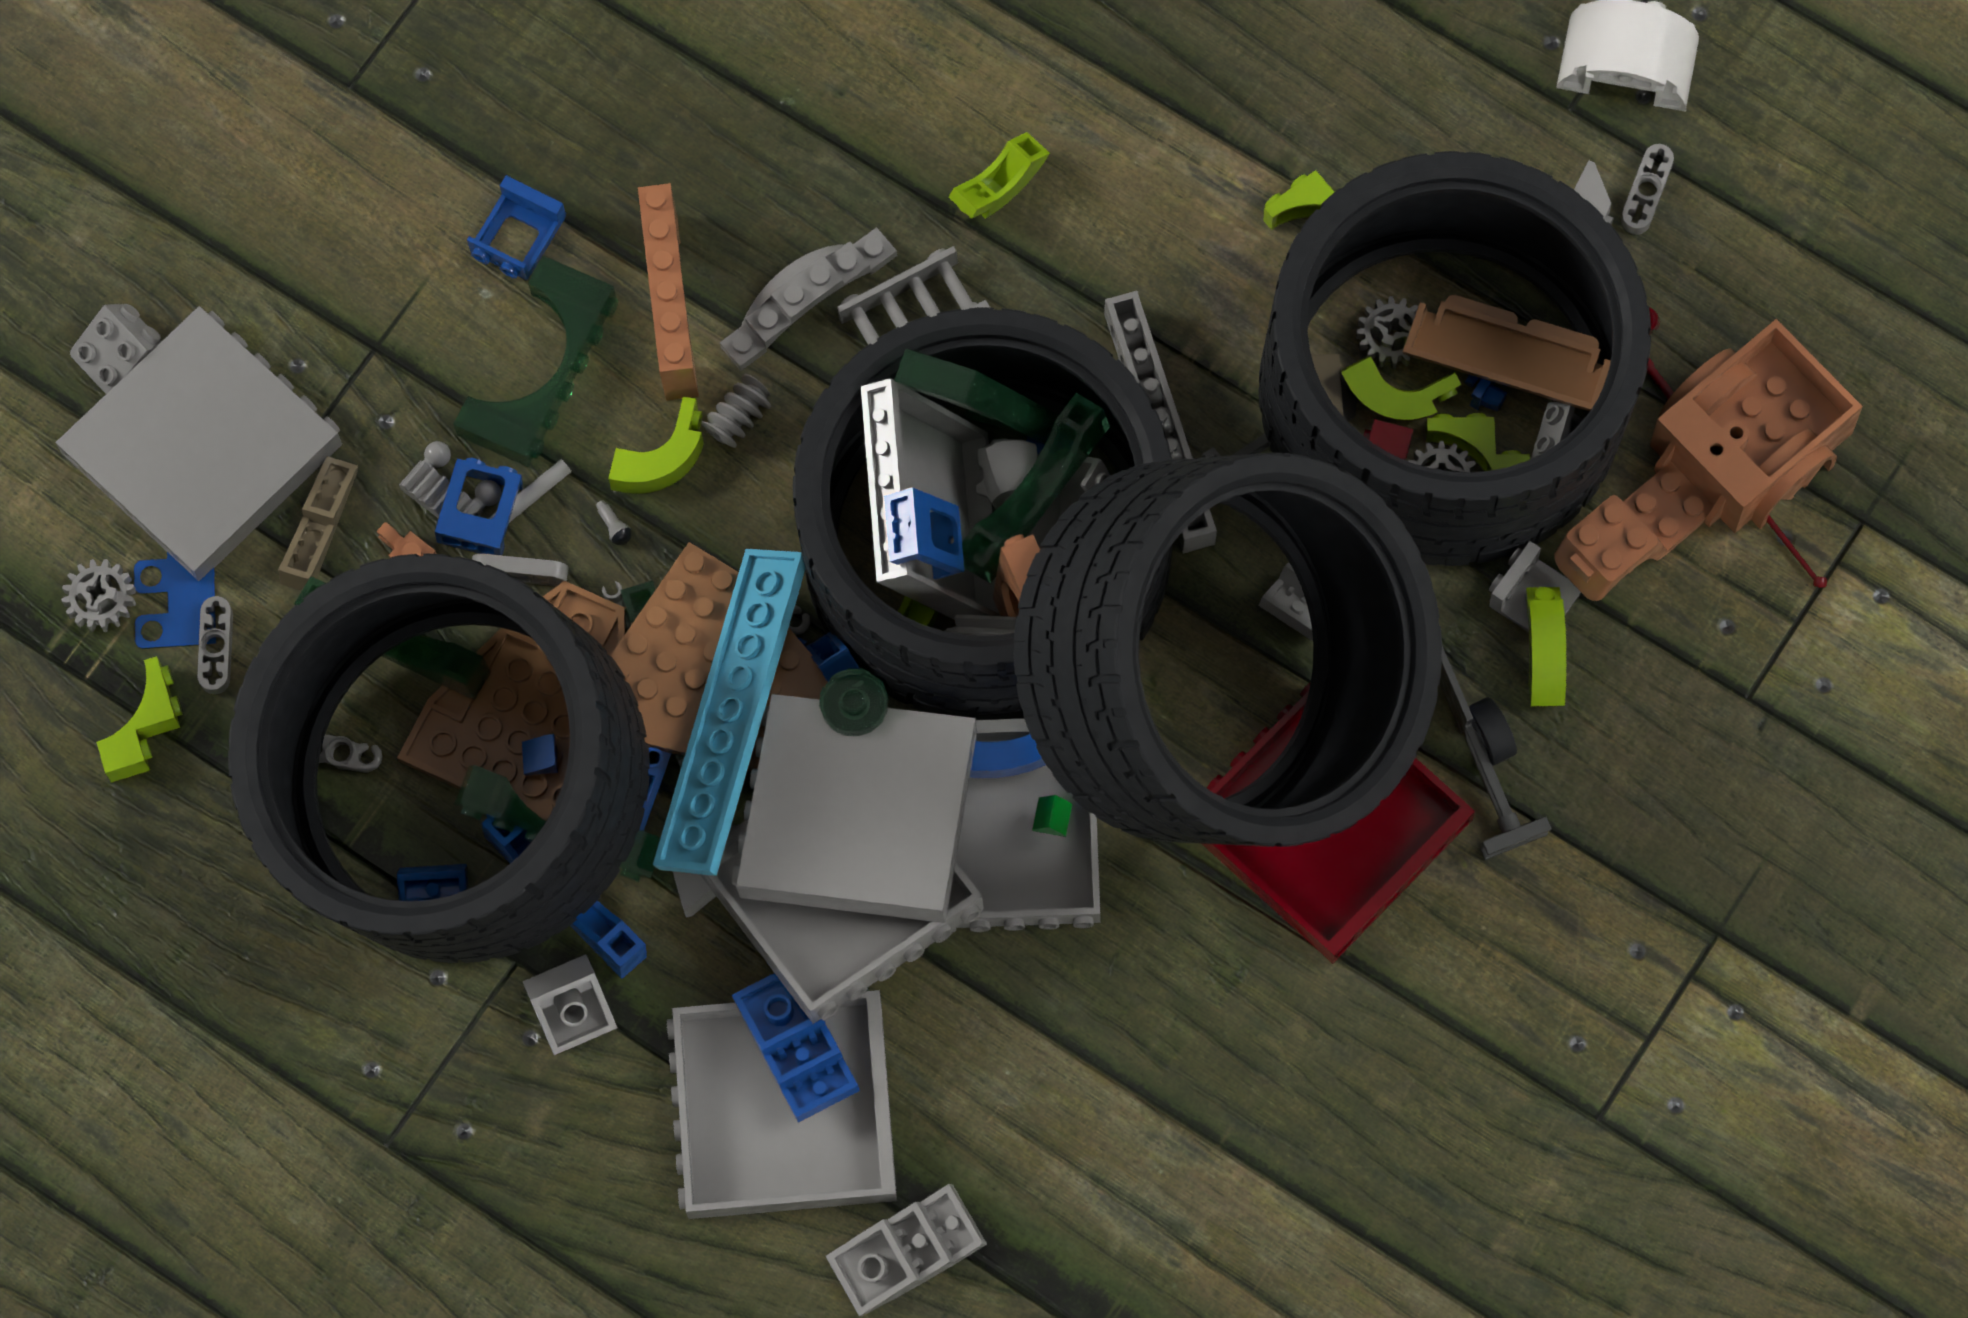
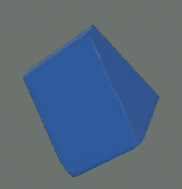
M547 734L522 742L524 776L558 773L557 747L554 734Z

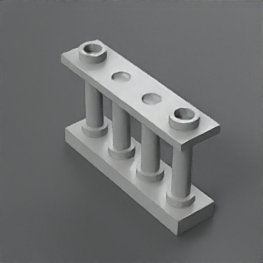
M952 246L947 250L943 248L936 250L924 262L860 295L853 294L848 296L837 308L840 322L843 324L853 319L868 345L870 343L873 345L877 342L879 336L865 312L883 304L896 328L906 325L908 321L894 297L911 288L927 316H936L937 313H940V310L923 282L939 273L961 310L990 306L986 300L977 304V302H972L952 268V266L958 264L957 251Z

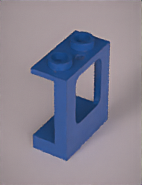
M506 175L500 184L501 197L476 238L474 239L469 236L467 243L472 257L483 264L490 262L500 267L499 269L505 275L514 279L519 276L528 281L566 218L563 203ZM509 217L515 218L539 231L538 237L523 262L490 247L502 224Z
M457 458L436 525V541L440 544L480 554L503 555L505 548L504 537L518 491L523 488L522 475L518 474L515 469L507 466H499L497 469L485 466L486 464L479 459L467 458L462 460ZM466 476L480 480H492L497 484L504 485L496 515L492 519L458 511L457 505Z
M913 487L884 496L889 562L898 565L916 559L932 565L933 579L935 580L965 572L959 506Z

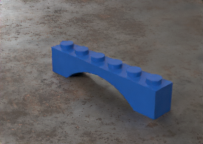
M507 801L481 823L484 837L509 863H512L537 836L529 823ZM596 901L584 914H579L576 917L577 920L570 925L621 979L647 957L646 944L623 920L610 912L599 901Z

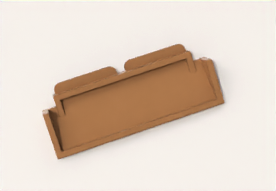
M1450 295L1445 302L1441 301L1437 314L1428 312L1427 305L1420 302L1403 349L1404 355L1589 412L1604 387L1611 362L1605 359L1604 365L1597 364L1601 355V349H1599V342L1595 337L1536 319L1529 321L1527 326L1517 324L1518 318L1513 312L1458 295Z

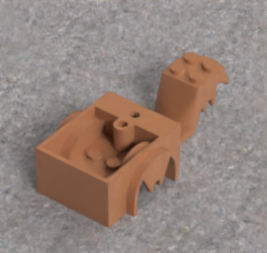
M1775 319L1737 352L1729 348L1713 356L1690 375L1672 394L1660 411L1650 444L1661 456L1654 468L1656 474L1624 501L1616 495L1610 496L1568 531L1554 553L1555 562L1559 570L1586 598L1592 601H1599L1628 573L1630 574L1634 568L1648 559L1656 561L1662 559L1703 523L1710 527L1720 518L1736 533L1752 520L1761 529L1765 526L1769 514L1780 500H1791L1800 488H1805L1822 466L1828 471L1834 467L1837 456L1833 450L1853 434L1863 406ZM1710 448H1712L1718 454V456L1713 455L1710 452Z

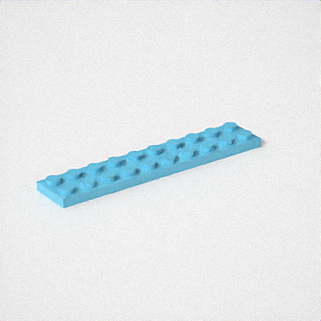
M745 550L653 862V866L659 870L717 876L806 567L802 552Z

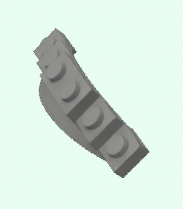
M876 227L854 244L849 241L847 244L824 247L802 256L780 271L762 289L747 311L741 327L722 340L720 347L738 369L742 371L767 352L766 349L807 311L848 283L865 274L870 273L872 275L897 256V250Z

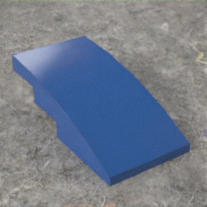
M775 973L732 995L798 1123L860 1091L825 1021L820 1019L813 1024Z

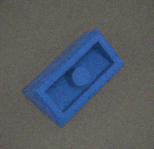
M467 864L399 868L397 872L399 901L432 900L468 890Z

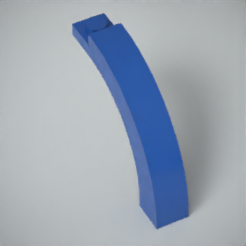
M1030 734L1007 741H976L970 778L1010 777L1033 771L1046 764L1036 748L1037 744L1035 740H1032Z

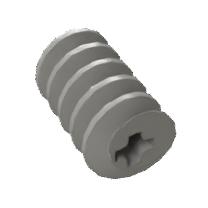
M746 373L742 376L743 383H736L733 386L734 393L728 392L724 396L726 403L719 402L716 405L717 413L710 412L707 415L708 422H701L703 428L720 443L733 448L737 446L732 437L733 435L741 438L746 436L741 426L754 427L749 417L751 415L759 419L763 417L758 407L760 405L767 409L772 407L767 399L770 395L767 388L756 378Z

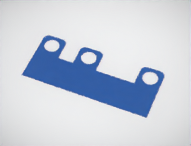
M168 552L167 559L138 561L134 566V587L138 593L168 592V613L140 615L135 620L136 645L140 648L199 645L201 606L206 599L215 596L214 567L198 581ZM148 566L157 567L162 574L160 582L152 587L145 586L140 580L142 570ZM214 610V612H209V614H211L212 617H213V619H214V628H215V610ZM148 621H157L162 626V635L156 641H147L141 635L142 626ZM216 637L211 638L207 644H216Z

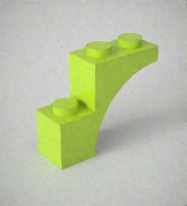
M1316 170L1308 176L1305 174L1299 176L1291 184V188L1282 195L1277 193L1266 202L1263 221L1271 230L1285 222L1310 217L1316 209L1320 210L1321 204L1334 193V190Z
M1472 413L1466 417L1437 414L1433 418H1427L1425 429L1426 442L1439 443L1443 441L1445 445L1449 446L1455 443L1457 444V449L1462 452L1467 450L1468 455L1484 471L1506 468L1530 460V454H1522L1517 450H1508L1501 454H1496L1494 417H1486L1482 413Z
M157 656L144 660L146 686L142 701L133 717L119 731L96 742L105 774L111 783L150 771L147 759L153 758L147 738L180 728L177 716L183 715L177 695L172 697L169 686L174 684L169 666H162Z

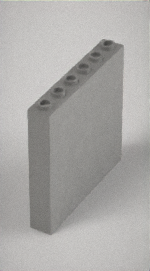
M200 306L55 442L64 457L198 581L213 567L215 568L324 463L326 456L330 457L342 445L338 435L340 428L334 421L327 416L322 419L315 412L317 408L305 395L299 398L292 391L294 387L282 374L276 377L269 370L271 366L259 353L253 356L246 349L248 344L239 334L233 332L230 335L223 328L225 323L213 311L206 313Z
M891 378L861 386L877 583L952 619L956 615L1000 616L993 600L997 570L987 567L977 559L993 531L997 532L995 507L989 498L978 495L976 491V485L983 481L984 478L983 470L978 468V449L989 444L988 432ZM913 487L959 506L965 572L935 580L933 579L932 565L916 559L898 565L889 562L884 496Z
M771 694L770 705L765 707L762 717V726H765L764 737H758L756 744V757L760 758L758 769L753 768L750 777V789H754L752 801L747 800L745 804L744 821H748L746 833H740L738 852L742 853L740 865L735 864L732 875V885L737 886L740 898L945 923L977 737L975 718L886 708L881 722L872 730L862 734H844L835 730L826 721L822 711L823 700Z
M1025 719L976 720V741H1007L1030 734ZM1046 765L1033 771L1010 777L969 779L956 863L981 893L984 909L981 910V914L974 921L968 924L962 923L956 928L970 927L971 931L985 932L989 931L991 927L1004 926L1006 930L1017 931L1025 929V925H1039L1041 929L1059 928V924H1073L1076 928L1093 927L1094 923H1101L1096 815L1089 813L1072 798L1073 795L1067 793L1058 783ZM1057 795L1072 803L1066 837L1032 831L1039 797Z
M748 821L742 822L729 831L717 876L700 874L813 1024L820 1019L827 1020L838 1011L839 1006L848 1000L854 1001L863 996L868 989L867 987L876 981L882 982L890 978L898 966L906 961H915L924 953L925 948L934 942H943L952 934L953 929L962 923H971L979 917L981 910L984 909L981 893L957 863H955L945 923L740 898L737 886L732 885V875L735 864L740 865L742 853L738 852L740 833H746Z
M880 990L866 991L857 1000H848L839 1006L838 1011L832 1017L824 1020L860 1091L799 1123L735 1003L672 1008L673 1019H667L668 1039L675 1041V1052L669 1053L671 1074L677 1073V1086L671 1087L673 1107H679L680 1120H674L675 1141H681L682 1154H676L677 1175H683L684 1188H678L679 1208L686 1209L688 1219L897 1201Z

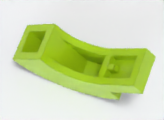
M1028 132L1009 140L995 161L981 174L953 188L949 198L971 219L980 214L986 219L1004 207L1028 184L1046 161L1050 152Z

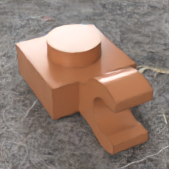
M386 522L376 531L379 534L378 538L393 549L388 555L389 559L393 556L417 554L418 556L436 554L432 547L411 531L403 538Z

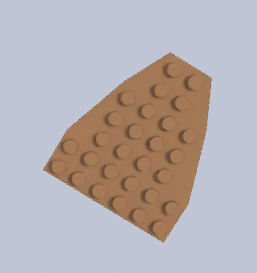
M690 542L683 549L610 655L623 672L624 680L629 683L639 705L638 710L642 714L647 737L644 738L648 747H655L661 751L684 757L739 573ZM790 628L787 631L766 706L770 705L771 694L823 700L829 687L828 682L812 660L811 656L813 655ZM762 721L747 771H752L753 768L758 769L760 758L756 757V744L758 737H764L765 726H762Z
M563 581L543 596V598L594 637L604 647L608 655L612 654L626 634L625 607L567 581ZM499 629L427 700L397 757L398 762L499 808L507 801L525 820L543 827L562 789L570 748V725L566 701L554 668L543 650L529 636L508 629ZM547 734H554L557 747L558 773L524 776L522 742Z

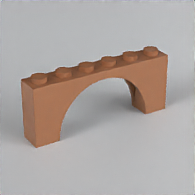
M671 183L638 187L659 372L665 398L668 401L682 399L683 396L689 398L698 397L696 367L682 279L678 218Z
M1023 534L1016 535L1004 542L1005 546L1001 547L993 592V600L1000 616L1016 617L1019 614L1018 604L1031 563L1036 553L1040 551L1033 534L1025 538Z

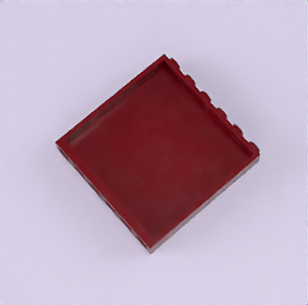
M1311 682L1301 691L1300 696L1302 698L1294 706L1291 704L1285 706L1276 718L1278 722L1271 729L1265 727L1255 737L1253 741L1255 745L1247 753L1241 751L1230 763L1232 769L1224 777L1220 774L1217 775L1207 786L1208 790L1223 798H1227L1253 783L1270 768L1291 740L1306 705ZM1415 758L1407 773L1400 780V783L1385 800L1379 802L1380 805L1363 819L1358 820L1356 824L1340 833L1331 834L1328 838L1312 843L1285 847L1231 844L1202 845L1333 964L1473 821L1475 811Z

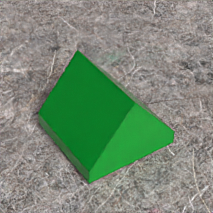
M1057 795L1039 797L1032 831L1066 837L1072 803Z

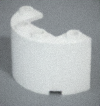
M1599 0L1580 4L1570 16L1556 88L1589 94L1591 81L1647 90L1656 92L1653 106L1686 112L1699 42L1698 32L1694 24L1666 9L1663 3L1657 1L1644 3L1633 0Z

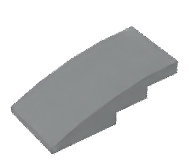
M948 1184L923 1201L914 1202L888 1220L882 1219L826 1255V1258L858 1315L862 1317L950 1268L987 1245L954 1185Z

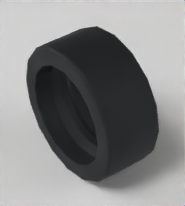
M1486 697L1468 706L1474 718L1471 722L1472 727L1479 734L1492 766L1517 754V746L1514 736L1495 701L1490 697Z

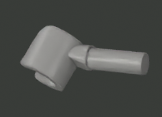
M615 581L618 589L615 595H608L605 587L602 588L605 599L625 607L623 604L625 596L619 582ZM626 613V630H628L632 624Z

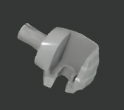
M993 439L990 444L978 449V468L983 470L984 478L983 481L976 485L977 494L989 498L996 509L1009 511L1012 534H1029L1033 529L1029 508L1034 507L1042 500L1041 475L1036 444L1022 439Z

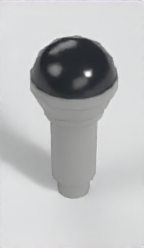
M604 500L599 501L596 507L599 515L608 527L611 542L616 545L628 543L632 536L631 528L622 521H619L609 504H606Z

